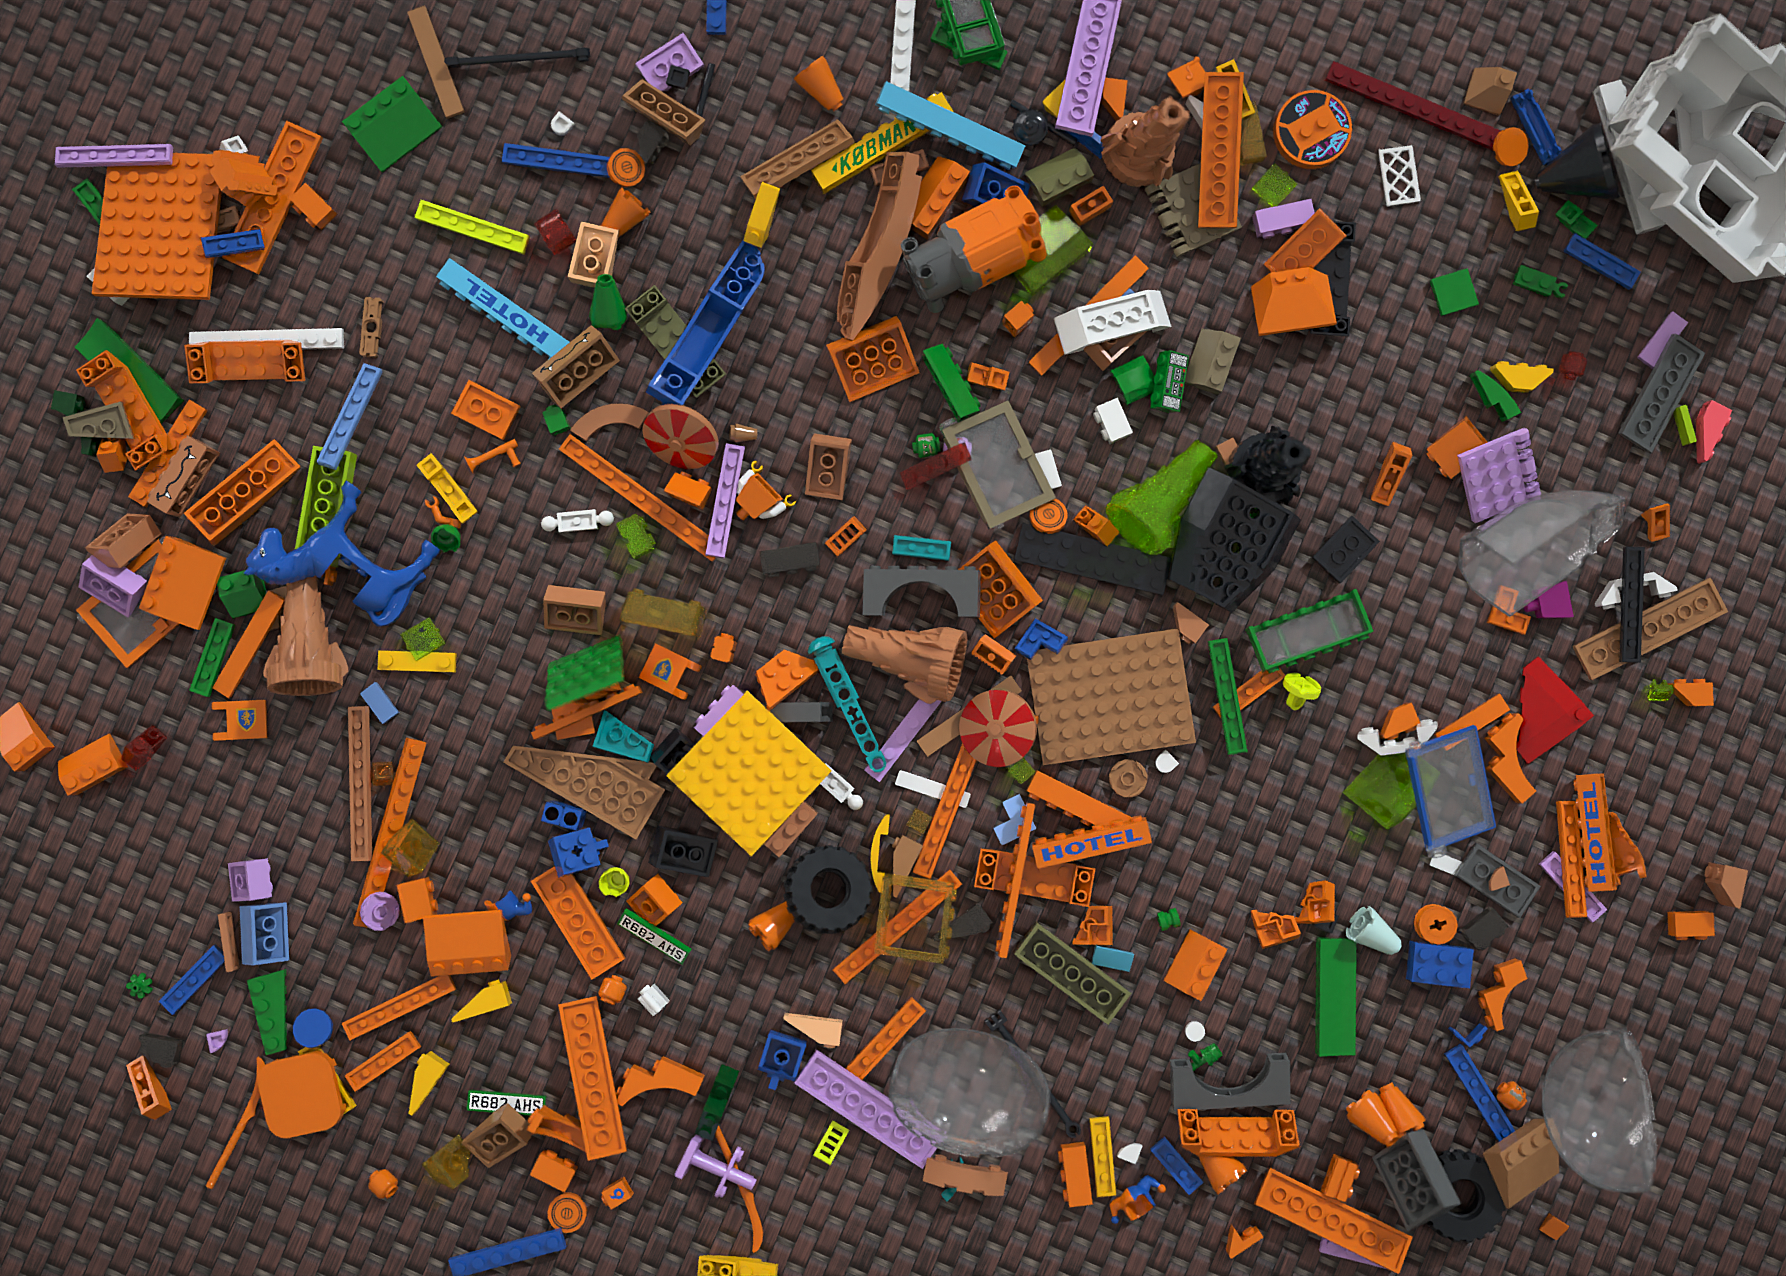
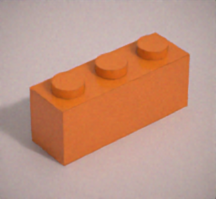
M1084 1142L1061 1144V1150L1058 1151L1059 1163L1063 1162V1170H1060L1061 1181L1065 1182L1066 1189L1063 1190L1064 1202H1068L1069 1207L1093 1205Z

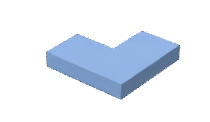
M1020 794L1002 802L1010 820L993 828L1001 845L1019 838L1017 836L1018 825H1022L1023 818L1020 817L1022 806H1025ZM1033 821L1031 825V831L1036 829Z

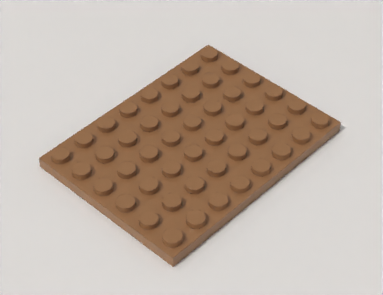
M1178 629L1065 645L1058 654L1047 648L1039 649L1032 660L1027 658L1035 715L1039 716L1037 729L1043 765L1196 743Z

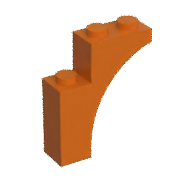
M1509 713L1502 718V723L1498 727H1492L1487 732L1488 736L1484 738L1499 755V757H1493L1488 762L1489 766L1485 769L1516 803L1523 804L1536 790L1524 776L1517 758V735L1524 719L1519 713Z
M664 1056L660 1061L656 1060L652 1069L655 1073L634 1064L631 1069L627 1068L623 1079L626 1081L623 1087L619 1086L616 1092L618 1105L623 1106L637 1094L656 1088H672L696 1096L705 1075Z
M543 1105L541 1109L537 1108L528 1119L527 1123L530 1125L527 1130L531 1133L554 1137L586 1153L580 1120L567 1113L565 1116H562Z

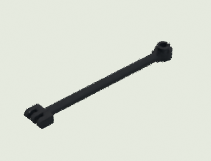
M577 48L562 51L466 58L455 56L446 57L444 62L449 68H461V66L561 58H577L578 62L589 61L590 49Z
M1000 1009L997 1010V1014L1001 1018L997 1019L992 1014L990 1016L994 1023L991 1024L988 1018L984 1020L991 1031L998 1029L1065 1124L1066 1134L1071 1138H1076L1075 1133L1071 1132L1069 1128L1070 1126H1076V1133L1080 1135V1125L1072 1121L1003 1025V1023L1008 1021Z

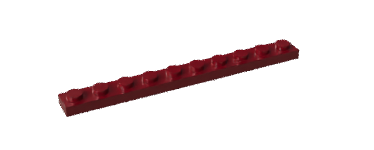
M1335 61L1332 62L1325 81L1490 150H1493L1494 140L1501 131Z

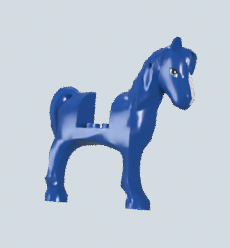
M345 481L341 487L343 502L340 509L327 526L319 529L309 537L301 547L286 553L282 545V534L277 528H268L262 532L258 546L246 558L248 569L244 572L245 575H256L268 584L284 585L304 580L307 577L317 576L321 578L338 555L342 556L340 560L348 566L353 564L358 568L356 570L358 574L364 578L367 575L370 577L369 581L352 602L367 611L371 621L377 627H382L396 622L409 603L414 588L426 579L423 571L430 566L433 558L440 553V550L425 540L421 545V554L414 563L407 568L396 571L384 569L371 562L350 541L344 530L348 519L357 511L356 499L362 493L350 482ZM380 611H382V613H381L380 615H377V614L375 613V612H380Z

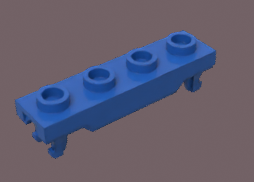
M1526 89L1522 93L1512 96L1510 100L1544 166L1557 157L1562 149L1557 146L1555 136L1539 104L1533 98V91Z

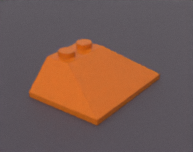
M1310 267L1271 272L1251 286L1259 336L1336 325L1328 275Z

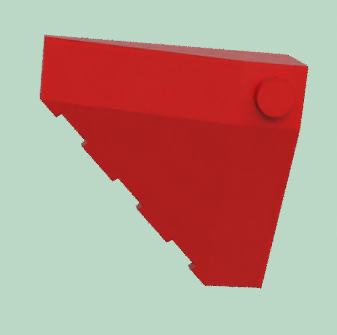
M1539 656L1522 669V676H1525L1524 688L1520 690L1519 703H1522L1521 716L1524 720L1519 728V742H1516V751L1527 764L1576 731L1594 716L1581 699Z

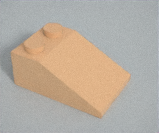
M581 222L568 273L571 283L595 288L598 276L602 274L612 276L619 230Z

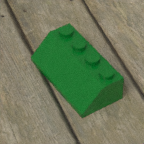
M943 344L925 349L922 359L957 422L959 423L978 414L981 405L976 397L973 398L969 392L972 389L968 381H963L960 376L962 371L958 364L954 365L951 359L953 355L949 347L945 348Z

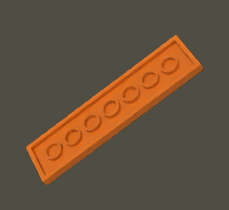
M1205 72L1198 228H1237L1244 72Z
M286 121L264 167L267 174L273 177L272 185H278L276 196L261 197L250 208L246 206L234 233L260 229L265 248L264 250L222 256L223 259L258 275L260 274L293 203L289 198L300 188L323 140L320 135Z
M594 996L559 1004L587 1160L627 1152L598 998Z
M1272 1168L1267 1169L1254 1205L1396 1274L1400 1273L1413 1238Z

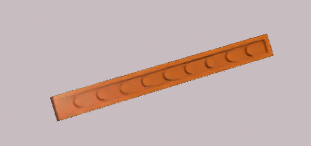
M569 434L560 446V451L710 561L714 562L717 557L706 556L708 534Z
M406 737L353 924L355 926L368 928L361 920V905L369 895L385 891L426 747V742Z

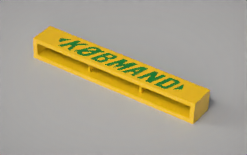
M942 92L938 95L936 93L932 94L926 99L953 112ZM895 117L891 123L888 124L886 122L882 124L876 132L865 134L861 141L850 145L840 153L838 152L824 163L818 164L811 170L812 176L822 193L825 194L886 158L887 152H896L930 130L926 128L920 130L913 126V122L909 120L903 122Z

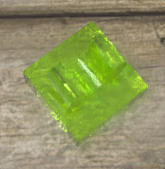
M1653 679L1650 683L1651 689L1647 693L1648 701H1668L1674 692L1673 685H1667L1666 680L1656 684V680Z

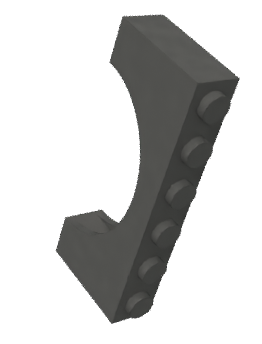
M869 566V569H864V616H885L886 607L890 599L900 589L914 583H932L944 588L952 596L956 603L959 617L980 618L981 571L976 570V567L965 566L964 570H957L956 566H945V570H938L937 566H926V570H921L919 566H907V569H900V566H888V569H881V566Z
M1286 1053L1266 1054L1264 1067L1254 1079L1238 1087L1218 1088L1204 1083L1194 1074L1189 1058L1170 1060V1086L1173 1110L1197 1109L1198 1111H1206L1207 1109H1243L1251 1106L1262 1108L1268 1105L1284 1106L1285 1104H1290V1060Z

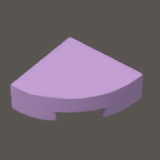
M227 1029L206 1034L210 1053L219 1050L225 1044L228 1036Z

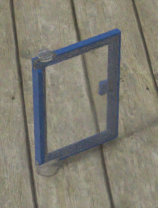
M1471 725L1424 743L1419 741L1409 743V748L1405 749L1428 857H1443L1447 854V845L1496 828L1477 726Z

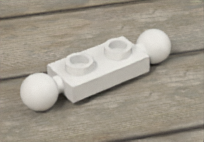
M595 509L557 513V519L551 516L544 517L541 521V526L545 531H553L558 527L559 533L598 529L597 523L603 526L611 525L614 517L609 511H603L597 515Z
M825 763L832 771L820 784L841 803L846 799L851 809H860L863 805L862 798L859 795L851 794L855 788Z

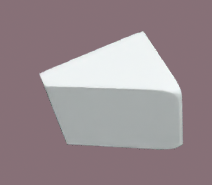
M239 136L221 141L220 150L243 154L248 153V149Z

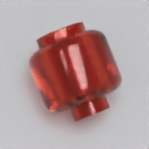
M1568 351V354L1562 356L1559 372L1564 374L1565 379L1576 380V377L1584 375L1587 359L1583 357V353Z

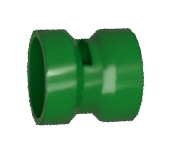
M1176 908L1169 909L1168 913L1163 911L1156 913L1161 931L1168 930L1171 925L1174 928L1181 926Z

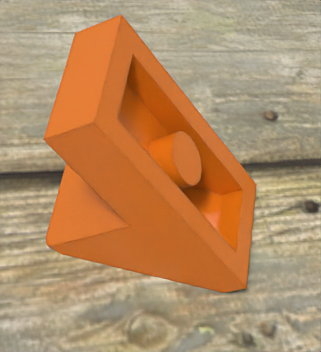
M1668 503L1650 508L1641 514L1648 522V539L1651 542L1670 537V505Z
M1230 1225L1226 1252L1231 1259L1263 1238V1235L1256 1226L1253 1228L1248 1227L1242 1232L1243 1235L1239 1236L1233 1225Z

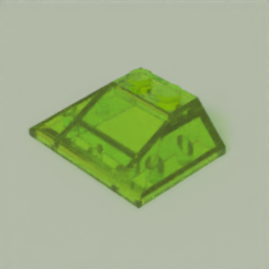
M1397 738L1393 739L1395 742H1401ZM1406 752L1388 755L1378 754L1343 791L1344 795L1385 829H1389L1402 822L1417 806ZM1417 755L1422 786L1426 797L1440 773Z

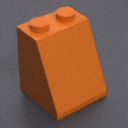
M1466 416L1428 446V453L1426 454L1432 462L1436 461L1440 465L1439 470L1445 477L1449 476L1452 479L1461 472L1457 455L1488 442Z

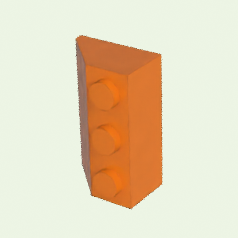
M107 734L59 760L58 776L68 796L78 795L126 769L128 766L111 734Z
M1189 929L1164 981L1202 1001L1228 949Z

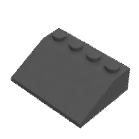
M1424 1130L1406 1133L1394 1145L1386 1147L1372 1157L1407 1231L1461 1204Z

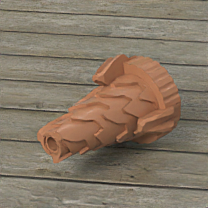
M1168 97L1159 106H1152L1145 113H1129L1127 116L1121 117L1100 140L1102 147H1104L1101 152L1109 172L1119 179L1120 182L1136 187L1152 184L1159 186L1163 178L1169 180L1173 174L1172 163L1175 157V143L1179 138V131L1189 119V112L1185 111L1178 102Z
M317 576L307 577L304 580L286 584L284 616H281V635H278V645L273 646L263 672L264 677L267 678V689L270 692L290 696H311L332 693L343 686V676L348 673V666L338 643L333 642L329 644L328 627H325V613L321 608V592H318Z
M849 625L842 647V654L851 658L872 662V666L879 667L888 673L898 675L899 678L909 681L904 684V689L928 704H932L937 700L947 702L954 696L961 677L967 649L966 631L950 627H939L920 632L911 630L902 632L896 630L885 631L872 627L864 629Z

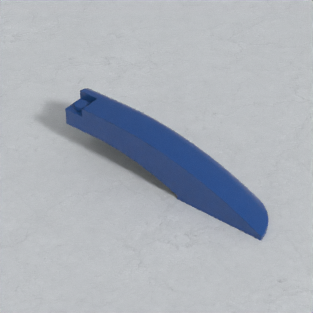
M742 240L709 289L668 357L649 383L646 393L663 402L662 405L677 404L683 406L761 283L764 275V263L760 257L761 253L755 245Z

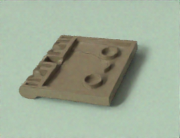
M1201 163L1173 175L1169 180H1162L1159 186L1152 184L1145 188L1147 196L1160 192L1149 198L1151 203L1157 202L1162 198L1166 201V203L1154 209L1155 213H1160L1167 209L1170 210L1158 216L1162 228L1167 229L1175 224L1177 225V227L1168 230L1165 233L1166 236L1169 237L1178 232L1181 233V238L1175 239L1170 243L1171 247L1185 243L1173 250L1176 257L1187 254L1242 228L1238 217L1237 228H1198Z

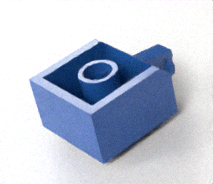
M590 828L556 836L548 840L558 878L601 865L598 857L600 855L599 850L609 847L607 839L596 842ZM572 850L576 851V852H577V855H576V854H572L571 851H572Z
M770 1029L758 1070L768 1073L767 1077H771L768 1088L776 1090L778 1081H784V1078L795 1081L807 1044L806 1040ZM781 1052H785V1056L787 1057H784V1059H780L779 1054H781Z

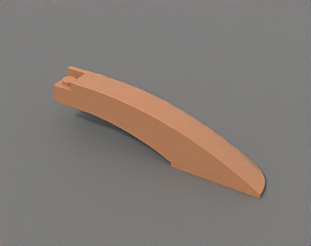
M887 152L880 190L874 211L857 249L850 261L845 262L837 304V320L842 326L841 333L847 339L854 340L871 316L885 292L901 257V243L908 237L922 176L916 175L920 155L909 152Z

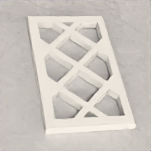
M1404 146L1379 149L1386 206L1420 202L1413 147ZM1402 151H1408V162L1399 156ZM1389 153L1394 157L1389 165L1384 163L1383 154ZM1396 159L1405 165L1400 173L1390 167ZM1407 167L1412 173L1411 182L1402 176ZM1387 170L1396 176L1392 184L1387 182ZM1398 179H1401L1408 185L1403 193L1394 187ZM1410 187L1414 189L1415 198L1410 199L1405 195ZM1390 190L1400 196L1396 201H1390Z

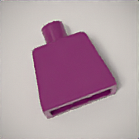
M1567 581L1533 591V600L1524 601L1523 604L1525 612L1535 611L1537 619L1574 617Z

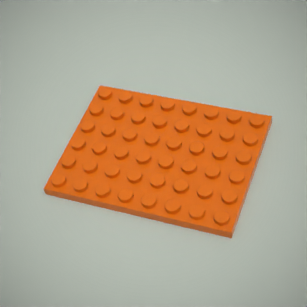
M173 153L172 165L107 166L92 294L94 296L210 300L214 257L205 258L201 238L217 236L222 191L210 173L214 166L212 163L213 154Z

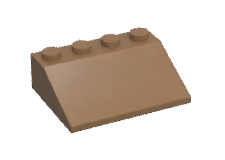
M1550 1118L1530 1120L1483 1153L1506 1208L1512 1207L1559 1173L1558 1135Z

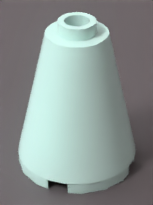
M1362 907L1351 917L1349 921L1352 923L1350 929L1346 928V936L1351 941L1389 955L1395 954L1401 949V939L1372 907Z

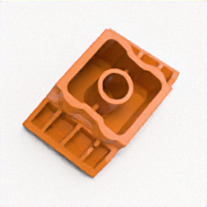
M228 150L214 151L212 156L214 166L210 173L221 191L249 208L261 197L276 196L278 185H272L273 177L267 174L264 168L265 164L258 163L260 156Z

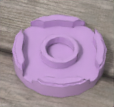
M376 892L369 895L362 903L360 909L361 920L368 928L374 931H383L395 924L399 917L400 907L394 896L386 892Z

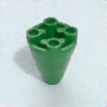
M602 274L598 276L595 284L589 319L594 328L602 327L618 330L627 320L628 314L613 277L609 274Z

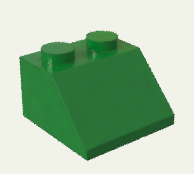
M246 570L219 577L217 582L219 597L233 619L255 613L266 595L264 580L256 575H245L244 572Z

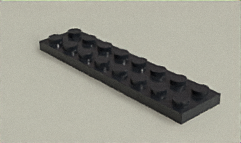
M1022 524L1014 561L1164 595L1172 560L1171 557L1111 543L1105 546L1099 540L1060 531L1047 534L1048 532L1037 531L1030 524Z

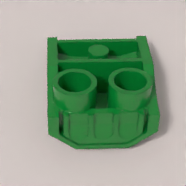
M1143 355L1110 370L1111 375L1113 374V378L1121 390L1120 392L1124 400H1126V405L1153 393L1155 376Z

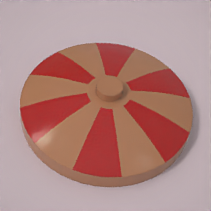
M677 404L661 405L654 408L644 421L643 436L647 446L658 458L672 466L683 469L701 468L709 464L717 452L718 436L715 429L704 416L691 408Z
M994 689L975 696L966 705L960 718L959 732L965 749L974 759L988 766L1004 767L1021 760L1030 751L1036 738L1037 724L1031 707L1022 697L1011 691Z

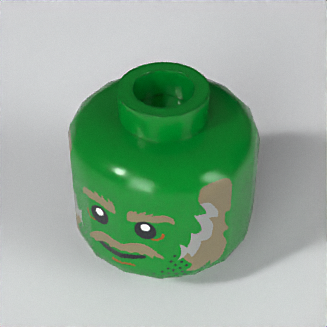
M933 433L917 435L916 442H912L913 453H917L920 459L934 458L938 452H941L939 437H935Z

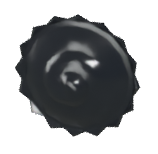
M1031 108L1018 113L1013 120L1012 126L1013 135L1017 138V141L1029 146L1043 141L1048 134L1049 128L1048 119L1045 118L1044 113L1039 112L1038 109L1033 110Z

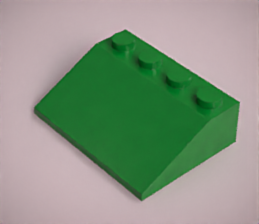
M401 76L342 121L382 173L442 128L404 76Z

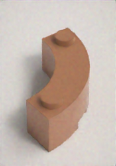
M937 1154L935 1157H927L923 1181L943 1188L945 1186L957 1188L956 1191L972 1194V1192H977L988 1196H1004L1008 1172L1001 1170V1167L991 1164L989 1167L967 1165L947 1160L946 1156Z

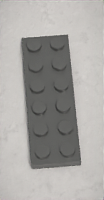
M1672 334L1618 434L1647 453H1652L1705 353L1678 334Z

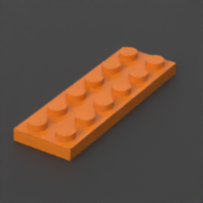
M554 866L531 881L591 980L625 959L574 874L558 878Z

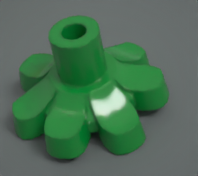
M141 973L138 977L133 974L130 977L132 982H128L126 988L131 989V996L137 995L141 999L145 997V993L152 992L153 989L148 986L152 984V980L150 978L145 980V973Z

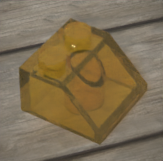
M411 819L389 839L381 854L407 877H411L423 872L440 843L416 821Z

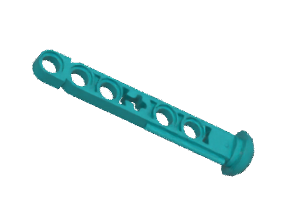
M828 636L816 638L808 647V655L814 654L816 656L814 661L837 708L841 707L862 752L868 756L866 761L869 767L874 772H882L886 767V759L882 751L878 752L879 745L856 700L859 696L836 649L832 650V644L835 643V640ZM835 664H837L838 668L831 669L827 673V668H832ZM835 671L841 674V680L836 683L830 679L831 673ZM841 689H847L850 692L848 699H840L839 691ZM850 706L858 709L856 712L857 718L860 716L863 718V720H859L853 725L851 723V720H854L853 716L847 714L850 711ZM859 723L865 724L867 728L866 732L862 735L858 734L855 730ZM866 741L874 742L875 749L872 752H867L864 749ZM875 758L882 759L884 764L881 769H875L872 766Z

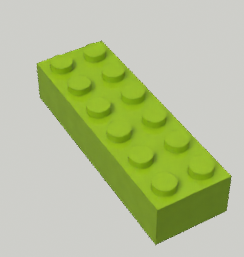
M313 446L295 549L301 547L319 529L327 526L340 509L343 502L341 487L345 481L351 484L353 482L357 460L356 454L345 451L337 469L334 470L319 465L316 462L323 447ZM340 555L335 558L330 566L338 568Z

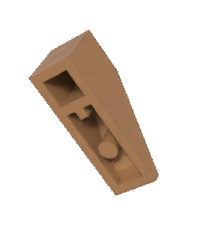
M904 835L901 838L896 837L892 845L895 848L893 851V896L896 898L923 847L922 844Z

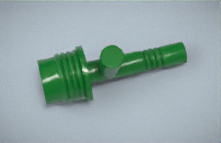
M1215 1043L1200 1049L1201 1057L1194 1050L1188 1053V1056L1193 1060L1191 1063L1193 1071L1206 1062L1212 1066L1213 1063L1223 1056Z

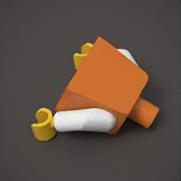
M757 461L752 462V469L748 470L738 482V497L736 501L741 508L736 514L742 520H745L749 515L754 519L758 517L762 519L775 517L786 510V507H792L796 503V501L792 504L787 502V498H790L792 495H787L784 502H782L783 498L760 475L763 471V465L759 469L754 468Z

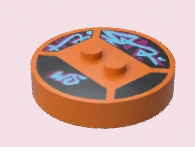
M1307 90L1292 96L1280 109L1273 126L1274 142L1280 154L1291 164L1304 169H1318L1333 163L1346 149L1352 134L1351 117L1345 105L1334 95L1320 90Z

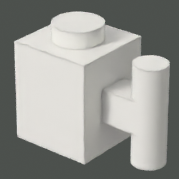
M655 984L651 987L646 985L639 992L641 996L638 1000L652 1016L657 1014L670 1001Z

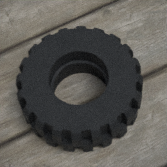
M833 845L819 846L802 854L793 862V865L787 871L786 880H784L785 894H783L784 901L787 902L789 914L792 913L794 920L798 924L803 925L804 929L814 931L817 934H836L855 926L865 916L866 910L872 901L870 898L871 893H873V886L870 884V879L872 878L870 872L867 873L865 869V863L863 861L860 862L855 853H850L843 847H833ZM833 872L843 881L845 896L838 906L823 908L814 901L811 895V883L819 873Z
M1455 1149L1454 1152L1449 1150L1442 1151V1155L1437 1157L1450 1183L1452 1184L1460 1179L1472 1181L1476 1191L1475 1199L1466 1210L1461 1212L1448 1211L1426 1222V1224L1439 1236L1445 1239L1449 1238L1453 1242L1459 1243L1460 1240H1463L1465 1243H1471L1475 1238L1481 1240L1485 1238V1234L1488 1232L1492 1233L1495 1230V1225L1501 1223L1503 1219L1501 1216L1502 1212L1506 1211V1206L1488 1164L1482 1157L1470 1151L1464 1152L1461 1149Z

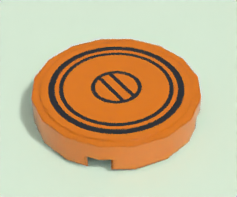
M622 148L611 154L607 162V171L614 183L622 187H632L643 178L645 165L643 159L636 151Z
M1058 499L1030 510L1029 514L1032 526L1039 532H1048L1047 534L1059 532L1064 527L1068 518L1064 504Z
M571 1192L562 1193L555 1197L548 1209V1220L551 1226L555 1229L561 1228L563 1233H571L578 1230L585 1222L587 1216L585 1202H583L580 1196Z

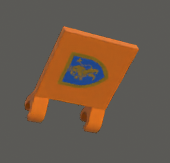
M655 643L639 678L686 700L688 693L678 689V683L686 667L700 672L702 666Z
M266 700L212 702L213 710L226 709L227 732L213 733L214 741L268 738Z

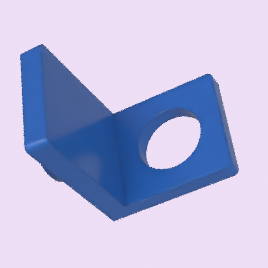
M1479 1023L1466 1038L1454 1028L1449 1027L1448 1029L1464 1045L1471 1047L1473 1044L1481 1041L1482 1035L1488 1028Z

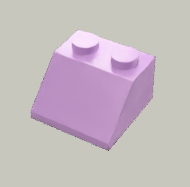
M268 858L228 863L232 902L272 897L273 886L270 882L269 873L271 868Z

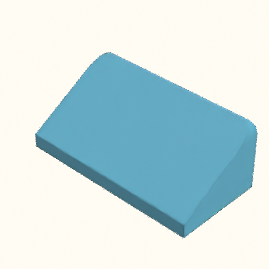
M1095 945L1092 963L1098 966L1130 972L1134 953Z

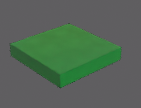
M1468 268L1430 280L1441 316L1479 305Z

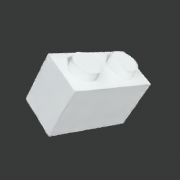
M1118 398L1095 408L1094 418L1097 423L1101 424L1103 428L1101 434L1105 441L1108 440L1109 444L1126 438L1133 433Z

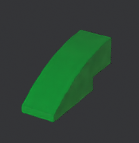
M1479 370L1469 375L1486 409L1494 406L1502 422L1521 413L1508 392L1491 377Z

